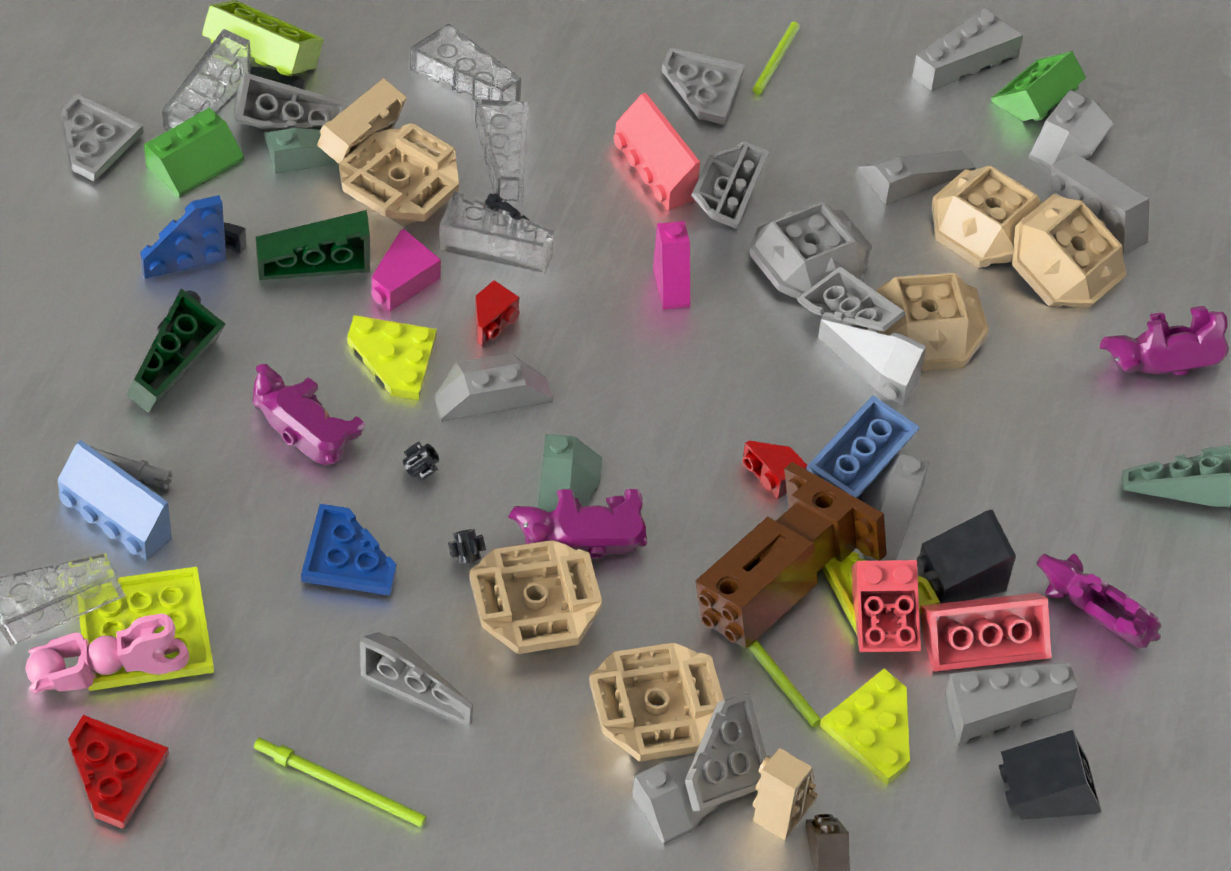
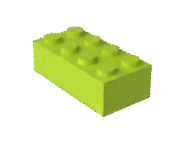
M237 0L210 5L202 35L210 38L211 43L218 46L226 45L232 48L235 54L251 56L255 58L256 63L278 68L277 71L286 76H292L299 72L304 73L306 70L316 68L324 38Z

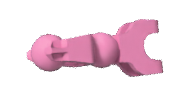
M156 614L138 618L126 630L117 631V638L114 636H100L90 644L88 639H84L82 634L77 632L53 639L47 645L33 647L29 650L31 656L27 659L25 669L28 679L32 682L29 688L31 692L39 693L52 689L61 692L89 688L93 683V678H96V672L101 675H111L118 672L122 666H124L126 672L143 671L157 675L177 671L186 666L190 654L183 641L174 639L176 628L172 619L166 614ZM165 626L162 632L154 633L158 627ZM173 652H179V655L173 659H168L164 656ZM79 656L78 664L66 669L64 658Z

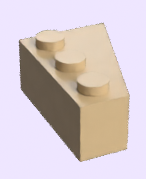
M381 79L334 119L322 126L317 146L337 163H340L372 134L387 129H394L407 97L386 79Z
M779 748L772 757L767 756L760 765L758 772L761 774V778L755 788L758 791V795L752 805L755 808L753 822L786 840L819 796L818 793L814 792L817 787L813 783L815 780L813 768Z

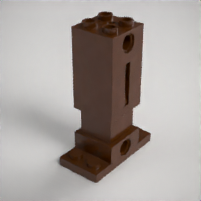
M791 462L784 468L788 510L776 521L767 516L695 580L702 623L707 628L715 629L723 634L730 642L737 643L747 649L818 584L817 572L833 557L842 562L855 549H858L862 554L881 561L887 555L884 513Z

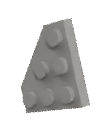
M669 47L662 64V72L699 119L724 125L744 73L745 64Z
M78 93L61 109L72 171L94 182L144 133L143 125Z
M750 693L740 694L719 701L716 705L685 778L693 811H701L757 791L755 788L761 778V774L758 771L767 756Z

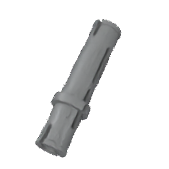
M90 446L140 483L146 482L163 489H168L172 482V479L167 478L173 477V473L170 470L151 466L145 460L138 462Z

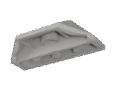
M1069 90L1046 120L1031 150L1029 159L1051 169L1052 164L1073 153L1078 154L1084 159L1089 158L1111 130L1114 122L1099 103Z
M743 141L735 147L726 148L710 155L691 196L710 218L737 229L769 151Z
M512 353L457 362L435 395V403L441 422L553 402V396L546 377Z

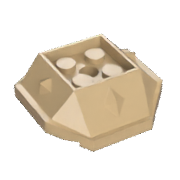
M414 123L403 125L400 129H387L372 134L339 163L342 191L368 206L371 212H378L403 227L415 221L425 222L459 191L455 148Z
M991 165L976 170L965 169L933 197L932 213L935 240L977 268L990 266V263L1012 262L1015 226L1043 202L1039 200L1037 194Z
M1053 194L1015 226L1012 266L1049 307H1061L1063 305L1074 308H1090L1127 275L1123 260V246L1106 228L1105 222L1099 220L1081 200L1067 199Z
M920 273L917 276L895 277L875 290L904 310L906 314L885 331L878 330L879 333L891 335L892 332L899 333L926 346L921 371L965 368L971 360V356L979 349L988 336L989 329L977 288L967 285L956 273L932 275Z
M553 540L493 549L469 573L481 627L517 654L578 645L602 609L603 601L589 552L580 549L575 550Z
M676 643L614 651L603 661L598 669L596 668L590 674L589 678L602 733L639 762L696 753L717 703L724 700L712 656L701 652L698 654Z

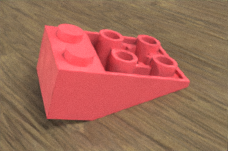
M917 560L856 561L851 568L859 653L920 652Z

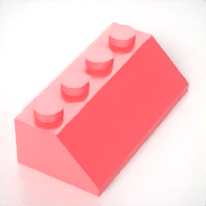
M643 93L616 122L614 142L617 148L622 149L626 154L630 165L635 166L639 171L643 182L652 188L657 200L662 201L665 207L670 210L694 201L691 195L699 179L700 161L647 93Z
M1038 593L920 606L922 636L934 672L1052 658L1048 598Z

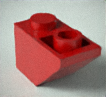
M495 280L475 295L477 344L481 347L489 340H494L508 324H513L520 314V297Z
M751 440L745 442L742 460L744 466L748 471L753 472L761 480L763 487L767 491H771L777 499L787 494L784 468L791 462H794L807 469L808 465L789 446Z

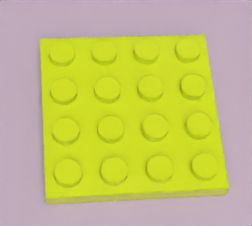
M197 567L75 584L81 634L84 639H88L90 644L100 636H114L117 638V631L126 630L140 617L166 614L175 624L174 639L183 641L190 654L188 663L184 668L165 674H149L143 671L126 672L124 666L118 672L111 675H101L96 672V678H93L89 691L214 673ZM165 626L158 627L154 633L162 632ZM173 652L164 656L168 659H173L179 655V652Z

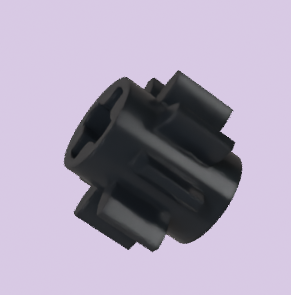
M418 441L404 451L407 457L403 459V466L410 476L417 477L420 475L424 480L438 470L435 464L439 462V455L430 444L422 446Z
M475 529L453 533L454 541L448 542L452 558L458 557L460 564L481 559L480 551L486 550L482 534L476 536Z

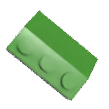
M1073 51L1037 59L991 97V100L994 104L1021 121L1030 119L1039 121L1048 115L1047 111L1058 106L1069 90L1073 92L1078 90V85L1086 79V76Z
M210 107L144 144L146 167L178 197L185 195L244 161V155L227 123Z

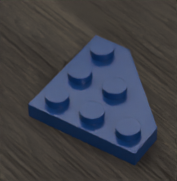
M220 195L189 203L184 208L186 213L178 221L172 220L159 233L160 238L152 246L147 245L140 252L142 272L145 279L226 260L223 203Z
M320 504L301 573V582L391 596L397 564L390 556L387 557L376 539L366 528L363 529L357 522L355 514L349 508Z

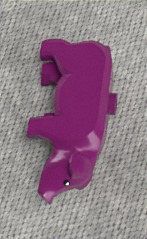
M1205 306L1190 308L1192 314L1190 327L1184 325L1169 327L1164 313H1154L1149 315L1150 321L1147 322L1148 328L1146 332L1142 333L1139 337L1132 338L1126 335L1104 337L1100 342L1099 348L1110 352L1116 364L1126 373L1140 371L1150 374H1165L1173 372L1175 375H1186L1189 373V370L1215 366L1226 358L1229 351L1225 338L1228 327L1227 316L1224 312H1208Z
M260 364L256 367L258 375L254 382L252 403L256 408L263 411L269 424L281 434L283 441L287 445H294L314 462L322 465H332L341 459L344 445L349 440L357 439L361 436L365 422L357 416L350 421L330 417L314 394L318 391V385L312 379L307 377L301 383L286 386L282 377L267 364Z
M561 489L556 492L559 500L554 511L547 512L538 507L515 506L508 518L514 520L520 526L526 537L525 544L553 540L575 550L580 549L589 552L591 559L604 558L606 554H627L637 550L638 547H644L648 544L646 525L641 515L643 497L639 489L625 490V498L624 496L606 498L608 507L599 505L582 507L579 499L574 497L573 490Z
M1043 554L1038 558L1036 564L1049 580V585L1044 593L1046 596L1064 598L1068 595L1070 602L1080 611L1136 648H1147L1150 642L1158 641L1161 638V635L1158 633L1161 623L1157 616L1096 575L1083 573V564L1076 554H1072L1067 560L1057 559L1047 554Z

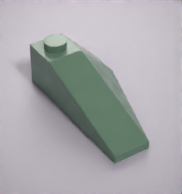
M288 128L264 132V138L275 174L339 163L317 146L321 136L320 130Z
M545 434L538 508L547 512L554 511L559 500L556 492L561 489L573 490L574 497L579 499L582 507L588 506L590 498L600 485L602 457L575 436Z
M1231 445L1201 449V455L1186 458L1185 454L1175 456L1173 462L1167 464L1155 461L1123 470V490L1212 507L1223 506L1229 508L1231 507Z

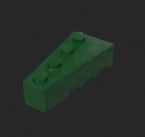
M367 210L255 237L259 280L370 272V230Z
M181 288L126 395L150 413L218 340L226 324Z

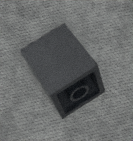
M992 509L922 543L920 555L917 557V566L920 573L925 574L940 603L967 601L1007 591L1016 554Z
M1073 730L1001 751L1003 764L999 765V770L1004 783L1008 782L1010 789L1005 792L1010 809H1016L1022 820L1102 812L1088 758Z

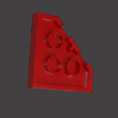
M83 715L68 738L72 756L95 818L124 829L167 759L169 749L156 742Z

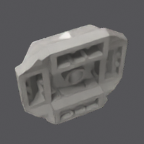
M820 202L797 212L788 211L784 217L759 226L751 243L749 255L779 292L798 298L840 266L863 282L872 245L843 210H834L826 203Z

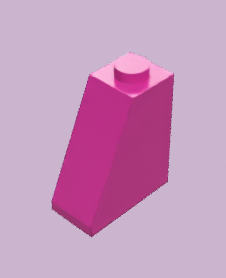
M685 221L657 224L653 272L663 310L687 308L691 304L690 240Z
M402 229L372 275L371 294L373 299L378 304L385 306L389 311L393 310L441 278V259L409 232Z

